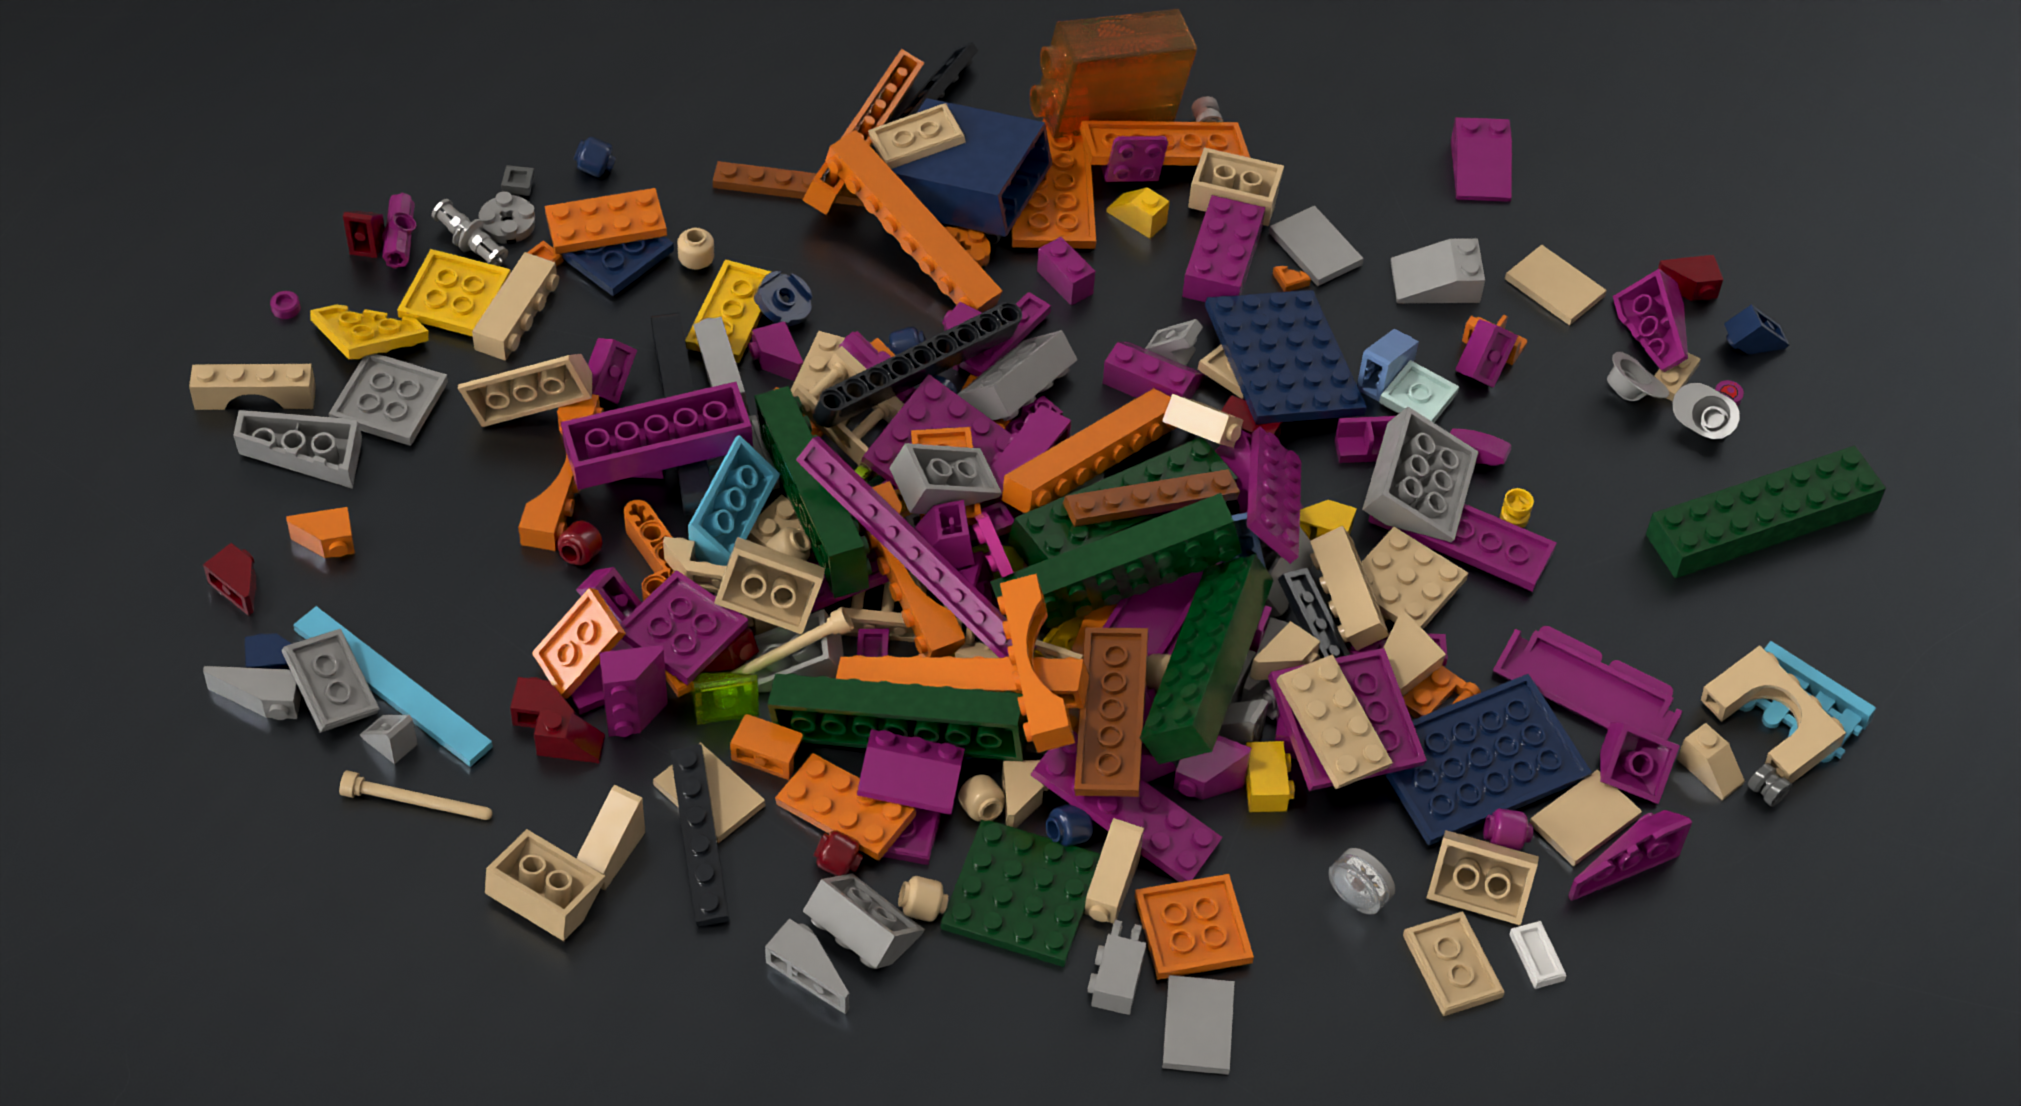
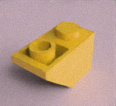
M1331 500L1300 509V528L1310 540L1341 526L1350 535L1357 508Z

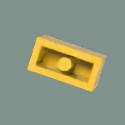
M1246 742L1245 746L1252 748L1246 776L1249 812L1287 811L1289 799H1294L1295 790L1294 781L1288 780L1287 772L1291 771L1290 753L1285 754L1284 742Z

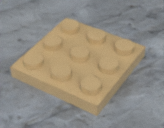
M1393 527L1362 561L1381 614L1395 623L1399 614L1405 610L1422 629L1425 628L1464 584L1468 577V572L1396 527Z

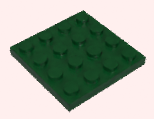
M981 820L945 910L940 929L1065 967L1085 912L1086 896L1101 854L1076 846L1065 847L1047 837L994 821Z

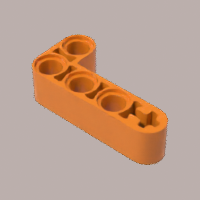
M633 500L624 507L625 530L654 571V574L649 575L642 582V599L644 601L674 573L673 569L664 559L663 546L664 537L672 536L647 502Z

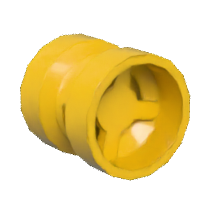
M1515 488L1509 490L1505 494L1500 519L1524 528L1529 522L1530 512L1534 503L1533 496L1524 489Z

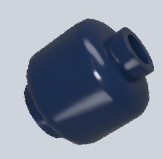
M588 137L586 141H580L573 160L577 161L576 164L579 170L595 177H601L605 171H612L617 157L612 156L613 147L611 144L595 137Z
M912 326L890 333L889 344H886V346L897 355L926 341L923 331L918 332Z
M1068 804L1054 808L1050 812L1049 818L1046 821V832L1053 842H1059L1065 847L1085 843L1091 838L1095 821L1084 810Z

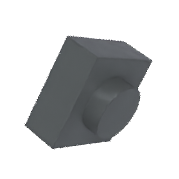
M506 165L501 183L502 192L530 196L535 177L534 168Z

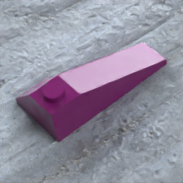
M1657 269L1612 296L1618 318L1628 327L1634 338L1641 343L1648 355L1663 372L1688 359L1684 303L1678 283L1662 270Z
M1663 810L1656 814H1645L1573 880L1568 897L1573 901L1678 857L1692 825L1691 819L1668 810Z

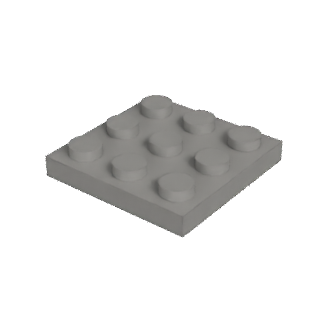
M377 353L366 355L362 358L329 412V417L358 419L361 431L411 446L448 384L447 374Z

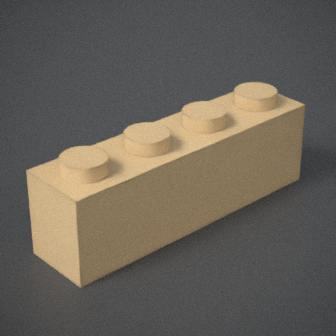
M524 252L472 331L474 349L476 351L506 361L510 353L518 348L521 336L531 328L534 316L544 308L549 293L555 291L558 286L559 276L556 272L555 262Z
M1341 526L1311 540L1314 552L1310 554V557L1316 569H1321L1323 576L1319 580L1325 593H1330L1332 600L1328 604L1334 617H1339L1341 625L1337 626L1343 641L1345 643L1350 642L1355 650L1358 651L1388 637L1389 632L1353 539L1346 529Z

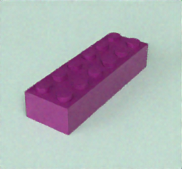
M736 381L561 422L564 446L578 490L724 456L730 449L735 437L739 435L753 447L752 425Z

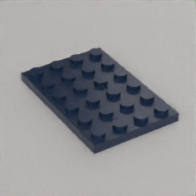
M1313 290L1207 297L1205 303L1206 310L1255 424L1365 415L1367 406Z
M1528 673L1412 720L1427 761L1423 766L1385 774L1427 845L1430 846L1443 840L1445 830L1459 834L1485 823L1487 815H1492L1498 808L1516 810L1578 784L1583 779L1591 776L1592 771Z

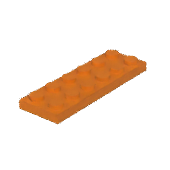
M1081 121L1080 132L1090 165H1108L1113 141L1119 136H1165L1168 146L1163 165L1198 166L1204 147L1250 158L1238 122Z

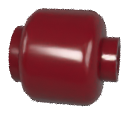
M576 521L559 536L557 544L559 553L566 562L580 566L587 564L601 550L603 542L600 532L594 525L585 521Z
M838 830L831 831L829 835L824 833L813 854L817 858V866L835 876L847 875L849 870L856 872L863 858V855L858 853L860 848L859 841Z

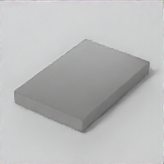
M1315 205L1273 224L1269 228V234L1317 286L1363 264L1364 258Z
M341 628L283 647V656L320 733L378 713L380 708Z
M1169 975L1162 1068L1229 1075L1235 981Z

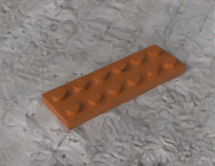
M1086 627L1083 660L1089 674L1085 706L1080 708L1075 796L1140 797L1143 745L1140 735L1144 727L1148 628Z

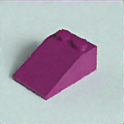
M1456 117L1451 137L1456 199L1511 201L1512 137L1510 119Z

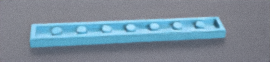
M317 606L293 625L295 632L304 639L341 628L370 690L402 715H410L415 725L469 767L493 748L490 739Z

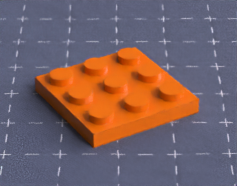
M1229 874L1135 890L1134 897L1157 980L1169 978V975L1183 976L1253 963V952Z

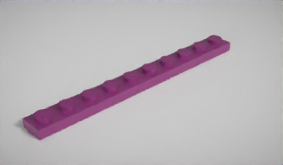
M819 436L812 438L796 461L999 658L1009 657L1007 647L1012 646V640L1006 639L1002 622L1007 621V618Z

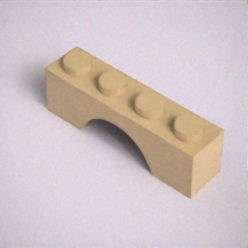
M312 364L192 365L189 388L195 410H225L226 405L233 398L248 394L271 398L279 403L283 409H314L316 384Z

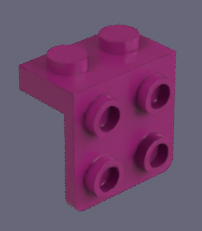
M1165 136L1116 137L1113 141L1108 165H1100L1105 181H1159L1168 146L1167 138Z

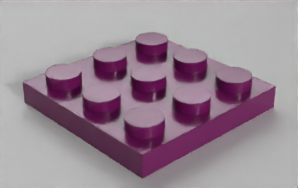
M676 570L627 616L620 625L626 633L622 640L633 648L663 645L665 670L688 685L748 627V619L739 612L714 604L716 599L714 595Z

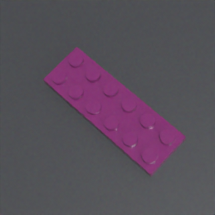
M1258 427L1251 434L1247 528L1291 564L1299 557L1301 460L1295 452L1285 449L1273 433H1267L1264 429Z
M1464 504L1455 540L1452 542L1397 528L1431 549L1532 592L1557 545V542L1467 504ZM1369 515L1368 522L1389 531L1393 528Z
M1073 731L1074 744L1047 751L1033 769L1031 776L1071 805L1084 810L1091 816L1093 821L1107 831L1110 829L1113 818L1143 827L1141 855L1178 882L1193 880L1223 838L1142 779L1140 780V797L1075 796L1074 786L1078 734Z

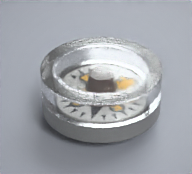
M1358 848L1348 849L1329 868V879L1335 891L1345 902L1361 913L1376 914L1395 894V884L1390 873L1380 861L1364 850Z

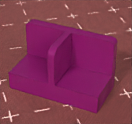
M1479 319L1455 371L1494 388L1518 335Z
M598 338L588 363L592 371V394L599 395V398L612 404H618L637 349L614 339Z
M1395 416L1340 418L1335 436L1339 463L1377 461L1387 424Z

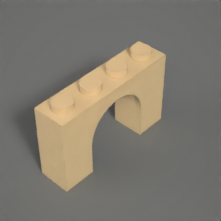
M1760 645L1704 686L1701 701L1721 722L1746 703L1756 699L1778 701L1793 713L1797 722V730L1768 752L1765 764L1770 763L1776 769L1778 776L1787 778L1791 783L1842 745L1846 732L1840 721L1835 717H1830L1822 709L1819 700L1813 695L1809 696L1801 688L1798 679L1794 675L1788 674L1779 665L1777 658L1772 653L1766 652Z

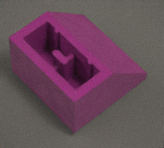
M964 500L933 505L914 529L955 569L975 564Z

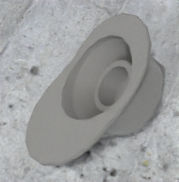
M1623 352L1613 354L1612 361L1614 366L1607 377V381L1619 396L1629 401L1640 400L1647 394L1657 398H1667L1669 396L1667 387L1645 370L1636 359Z
M1690 383L1681 387L1675 393L1672 401L1673 412L1677 420L1706 438L1723 439L1733 433L1740 421V411L1736 403L1729 397L1702 383Z

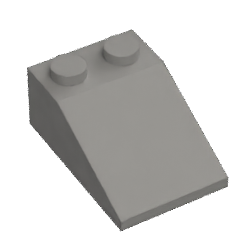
M1478 238L1448 239L1392 257L1390 260L1397 303H1480L1485 276Z
M905 443L889 468L910 513L926 514L933 505L964 500L965 506L1000 497L1002 494L980 448Z
M824 609L810 614L803 634L827 622V618L830 616ZM777 627L754 636L759 652L744 664L799 637L801 634ZM832 633L746 677V690L749 693L771 691L775 674L794 673L800 676L836 678L840 657H844L841 634L834 635Z

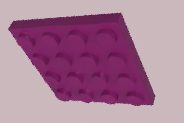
M928 374L863 455L861 462L898 488L889 468L904 444H912L911 430L971 427L973 448L981 449L989 467L995 455L999 451L1003 452L1007 447L1012 434Z
M1385 648L1335 658L1393 762L1389 768L1365 778L1423 766L1427 759ZM1304 665L1272 671L1268 679L1309 791L1334 786L1276 681L1280 675Z

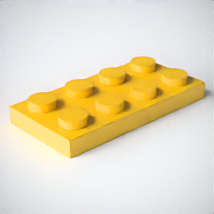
M725 259L693 324L700 323V321L706 318L722 317L735 361L740 363L752 338V330L756 329L763 315V312L754 301V295L763 278L771 273V271ZM692 325L685 339L686 348L700 352L694 325Z

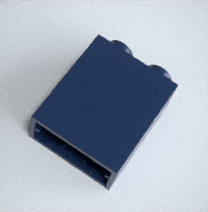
M926 98L917 113L946 103L962 130L966 143L891 170L940 223L1006 237L1053 164L1045 122Z

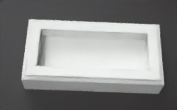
M1541 921L1511 929L1509 935L1535 989L1565 981L1567 975Z

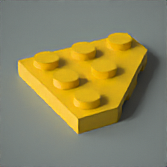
M338 304L310 310L311 321L348 359H361L366 355L387 353L392 349L405 346L412 347L417 345V343L428 341V330L413 317L404 316L401 321L387 318V313L365 309L363 314L348 311V306Z

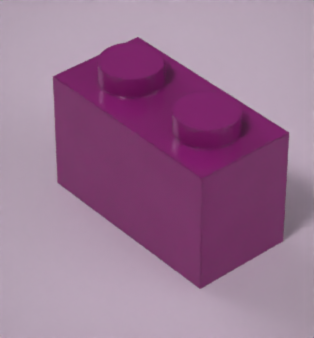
M1062 237L1039 248L1037 272L1071 306L1093 294L1095 270Z

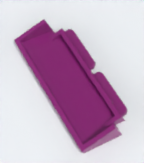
M1203 571L1190 573L1172 583H1164L1151 588L1144 594L1133 595L1121 600L1102 628H1148V656L1157 653L1172 654Z
M1543 626L1539 631L1535 630L1529 641L1521 637V631L1515 629L1493 669L1494 674L1508 681L1529 673L1546 700L1607 730L1611 722L1625 723L1669 741L1682 719V710L1677 708L1675 713L1669 710L1674 702V697H1672L1673 689L1670 685L1619 660L1612 661L1608 666L1601 662L1602 654L1600 651L1550 626Z

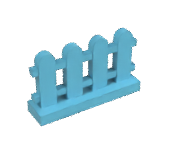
M1770 641L1764 650L1772 653L1777 658L1779 665L1788 674L1790 673L1798 679L1801 688L1809 696L1813 695L1821 703L1822 709L1830 717H1835L1842 724L1846 732L1842 745L1821 762H1829L1834 756L1841 759L1845 753V750L1841 748L1852 733L1858 736L1862 729H1866L1872 721L1876 707ZM1756 699L1740 708L1741 711L1747 712L1757 705L1765 710L1762 722L1766 727L1776 728L1781 722L1791 727L1788 737L1797 730L1795 717L1788 714L1790 710L1778 701L1773 700L1770 702L1767 699Z

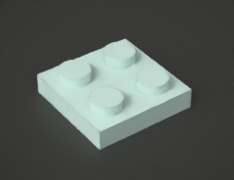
M1410 360L1381 394L1379 403L1397 413L1410 407L1434 423L1456 397L1459 386Z

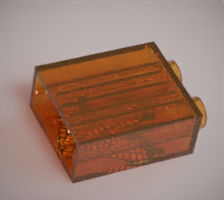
M1172 9L1056 22L1051 45L1043 46L1040 52V66L1043 73L1041 82L1038 85H1033L1030 90V106L1033 115L1036 118L1044 117L1053 139L1081 135V121L1174 122L1197 51V46L1180 10Z

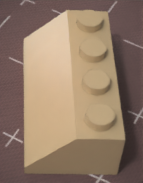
M575 354L458 384V390L480 425L485 427L592 399V371L582 354Z

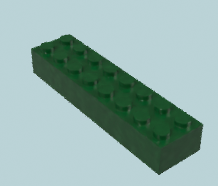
M789 386L754 395L760 438L774 468L780 473V482L803 532L810 539L814 556L819 566L825 568L824 577L834 599L868 589V575L872 574V568L866 554L870 553L866 537L859 535L858 520L853 515L850 516L849 511L796 461L811 439L817 437V435L811 434L812 426L809 417L802 415L803 408L800 398L793 396Z
M1200 437L1069 495L1229 469L1235 483L1238 477L1207 441ZM1064 496L1016 517L1007 541L1028 566H1032L1172 511L1074 527L1063 505Z
M1854 445L1652 513L1646 536L1676 579L1875 511L1880 505L1886 487Z
M1219 493L1021 569L1005 577L990 581L997 599V597L1002 596L1000 583L1037 574L1048 614L1047 619L1040 628V631L1047 628L1058 627L1070 619L1086 616L1104 606L1115 605L1130 596L1144 594L1151 588L1164 583H1172L1190 573L1201 572L1208 566L1221 561H1230L1235 556L1242 554L1233 518L1222 493Z
M1256 554L1247 557H1237L1232 561L1218 565L1214 564L1208 566L1203 571L1140 735L1141 741L1158 764L1213 751L1274 581Z
M789 673L775 674L767 704L772 723L801 732L803 734L801 743L867 748L871 729L877 731L886 730L897 735L920 737L926 741L940 744L949 743L956 747L965 748L963 757L1021 762L1024 760L1027 745L1023 723L1028 722L1027 715L1022 716L1018 703V697H1022L1023 694L1012 691L994 692L983 689H958L950 686L933 687L916 683L910 685L897 684L888 681L872 682L861 681L855 678L836 679L827 676L811 677Z

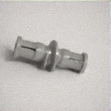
M443 199L433 209L432 218L437 222H442L453 234L452 243L459 246L461 251L467 252L472 250L475 254L480 255L486 260L488 264L500 266L504 263L508 256V250L503 246H498L487 233L481 231L484 225L481 219H475L471 222L465 214L460 213L453 207V203L449 199ZM488 248L493 252L492 254L487 251Z

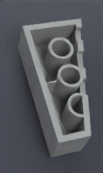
M238 411L233 436L239 454L353 489L362 443L358 419Z

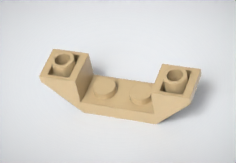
M665 536L663 540L664 559L673 571H679L708 592L718 593L726 566L704 561L696 562L695 541L681 537L672 538Z

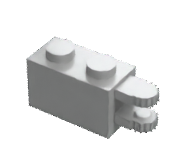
M1115 920L1111 935L1108 934L1105 946H1098L1095 964L1100 965L1098 974L1091 973L1087 992L1093 993L1091 1006L1130 1015L1144 962L1146 943L1139 941L1142 930L1141 925L1135 924L1134 928H1132L1130 939L1120 937L1123 928L1122 921Z

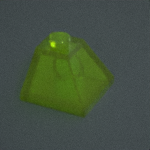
M706 672L699 674L691 682V695L697 725L743 718L746 714L752 716L759 715L758 679L756 674Z

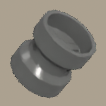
M1770 763L1760 767L1748 782V787L1754 792H1760L1764 796V801L1770 807L1780 803L1793 786L1787 778L1778 776L1776 769Z

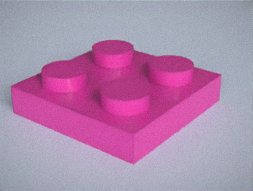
M983 512L974 516L977 524L972 525V528L980 544L986 543L989 552L984 553L992 572L998 571L1002 577L1014 573L989 515Z

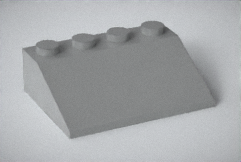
M1410 407L1405 408L1387 424L1362 510L1386 525L1452 542L1455 540L1478 451Z

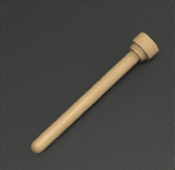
M843 607L831 612V616L827 618L826 623L721 676L717 681L720 688H727L832 633L834 635L838 633L843 635L853 630L854 626L849 614Z
M348 770L344 772L340 783L339 793L341 796L354 798L355 795L361 796L363 793L483 820H489L493 815L492 810L488 807L365 781L364 777H360L359 773Z

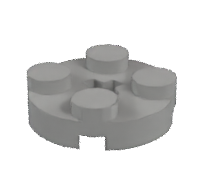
M499 192L495 198L487 201L482 206L478 215L479 219L484 222L482 232L487 233L494 242L500 244H507V240L516 239V242L522 241L530 236L535 229L534 206L526 199L511 195L509 192ZM505 217H512V219H513V220L507 219V220H505V221H502V219L505 218Z

